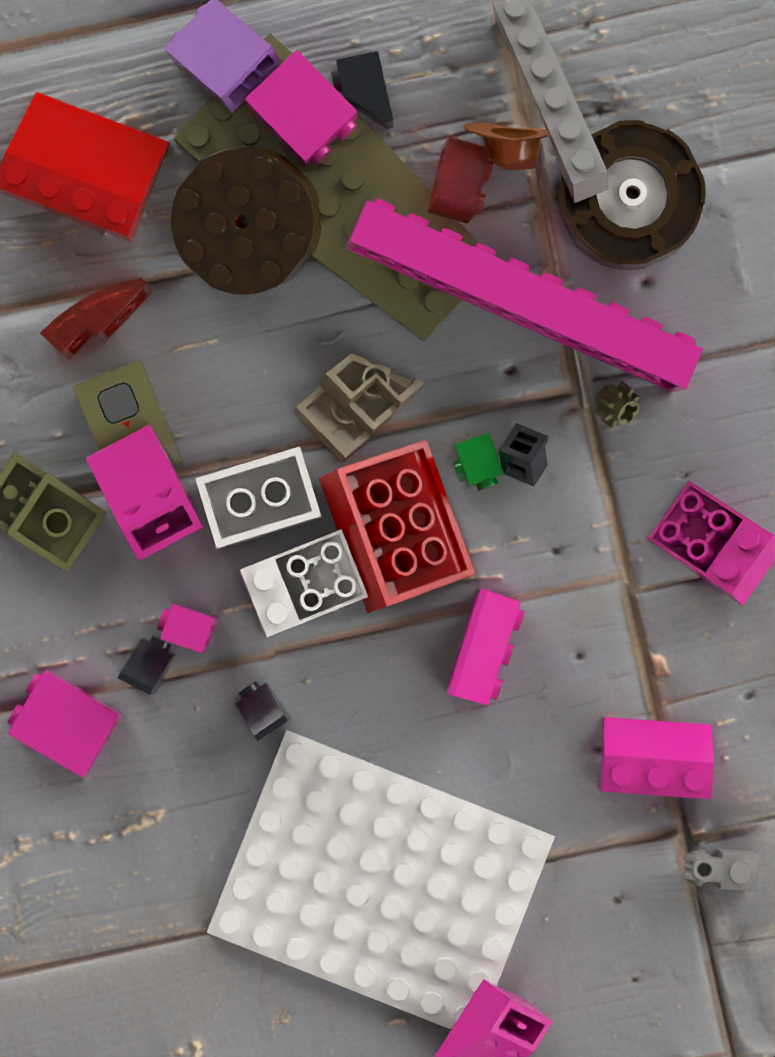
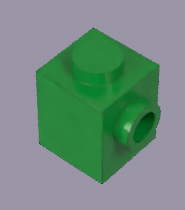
M489 433L455 444L454 448L459 460L453 461V465L459 482L466 480L468 487L476 485L478 491L499 484L496 477L502 476L504 473Z

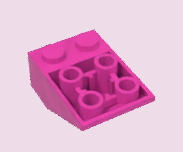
M150 424L86 457L106 501L138 561L203 528L199 511Z
M688 481L648 537V540L742 606L775 562V536L690 481Z
M483 979L434 1057H528L536 1050L553 1020L527 1000Z

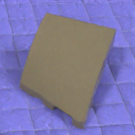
M350 353L326 373L321 386L298 404L293 413L344 463L374 436L422 388L424 383L417 378L410 380L392 373V369L381 364H372L366 358Z

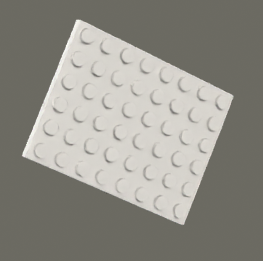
M286 730L206 933L452 1030L453 1025L459 1019L482 980L485 979L495 985L498 984L555 836Z

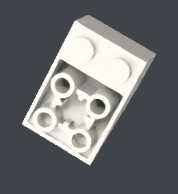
M342 530L270 557L239 571L266 638L368 597Z

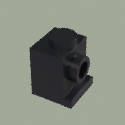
M516 423L499 449L504 475L534 487L548 465L545 448L548 436Z

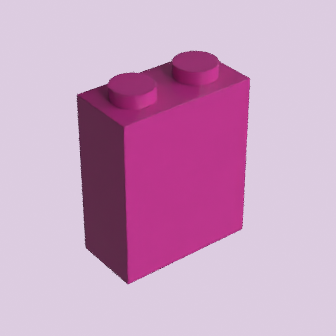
M298 50L293 52L245 98L246 108L304 168L308 167L312 162L315 165L322 162L331 152L329 146L338 137L341 141L346 139L357 127L354 123L357 120V110Z
M50 670L44 671L42 675L36 673L25 691L30 694L23 707L18 704L7 721L11 725L7 734L83 778L89 773L123 713Z

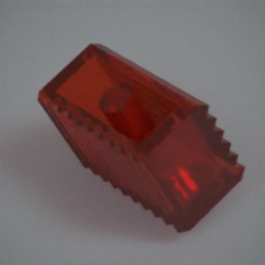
M451 136L448 137L442 146L427 210L429 213L455 219L463 223H469L475 214L480 215L486 198V194L481 193L483 181L487 182L493 168V161L488 160L490 148Z

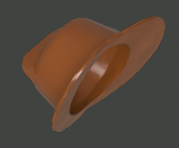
M481 122L464 124L465 130L484 137L488 156L493 163L508 170L535 168L538 163L541 138L548 137L546 129L514 128Z

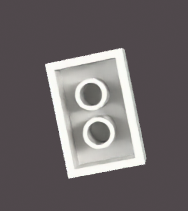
M300 446L195 478L217 549L322 518Z

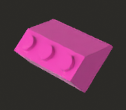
M482 588L478 589L446 689L447 694L487 706L490 699H498L503 680L497 678L501 664L506 666L509 664L514 645L508 644L512 630L519 631L525 611L519 609L520 601Z
M603 717L598 789L602 792L711 799L714 767L712 725Z

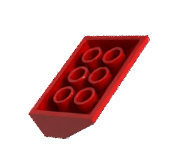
M36 92L0 165V193L132 243L170 142Z
M427 439L338 468L318 478L336 529L343 532L368 597L362 599L367 614L476 574Z

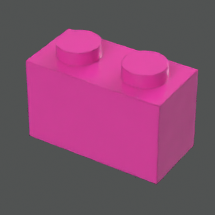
M172 604L170 609H163L157 630L163 631L160 638L162 640L205 653L211 642L218 618L179 604Z

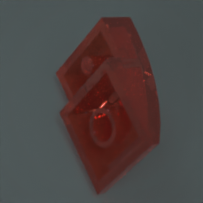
M142 278L106 287L69 307L44 328L40 334L61 354L71 360L94 334L105 344L153 293V290Z

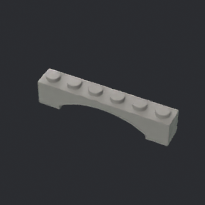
M496 0L492 2L495 24L507 51L511 53L535 102L574 203L609 190L608 171L532 1Z

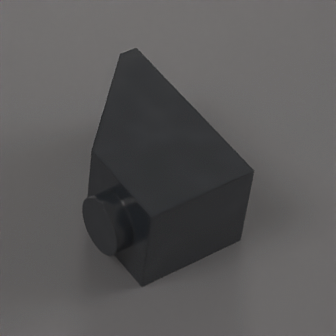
M375 51L336 60L337 71L331 72L334 88L338 92H342L343 97L357 111L386 129L393 128V116L379 52Z
M152 635L150 641L141 638L121 670L118 679L149 695L157 693L176 654L169 651L172 645Z
M255 681L238 693L242 699L235 704L257 741H260L291 719L268 683L259 686L257 681Z

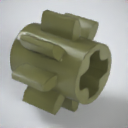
M623 381L617 387L611 384L606 385L596 396L595 403L598 408L595 410V414L600 416L601 421L611 428H614L617 422L625 426L637 417L639 412L637 401L640 399V396L634 393V389Z

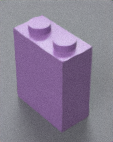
M210 0L206 5L201 6L196 11L194 18L181 31L176 32L169 44L164 48L179 68L231 113L242 104L245 98L281 62V59L268 42L218 0Z

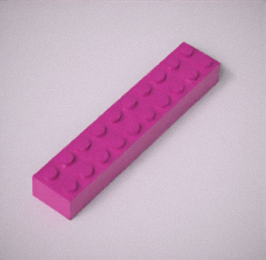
M376 198L374 203L367 200L361 209L345 249L673 393L687 389L703 351V348L694 345L696 342L695 338L677 331L675 335L662 331L663 325L647 317L637 320L628 316L630 310L619 304L610 302L608 306L595 301L597 296L594 293L578 287L575 291L562 286L563 280L551 274L543 273L542 277L528 271L530 266L514 258H510L508 262L495 257L496 251L488 246L476 243L475 247L465 244L461 242L462 235L443 228L441 232L429 228V221L418 215L409 213L408 217H404L395 213L396 207L384 200Z

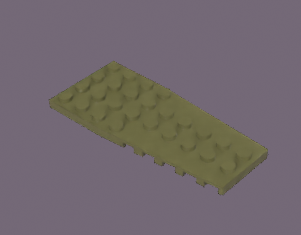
M269 33L264 40L273 47L281 59L280 64L274 69L276 70L292 52ZM211 96L174 137V141L197 162L214 153L233 148H264L282 154L310 179L320 203H318L320 227L322 228L318 246L311 257L333 271L336 276L344 282L346 281L366 299L384 310L400 325L405 326L418 336L421 341H426L462 300L345 249L361 209L367 200L374 203L376 198L394 205L396 207L395 213L404 217H408L409 213L415 214L428 220L429 228L438 232L446 228L462 235L461 242L475 247L476 243L479 242L358 113L357 120L354 122L357 125L355 130L343 141L338 137L329 146L331 152L318 165L312 162L308 167L304 168L246 108L245 100L231 113Z

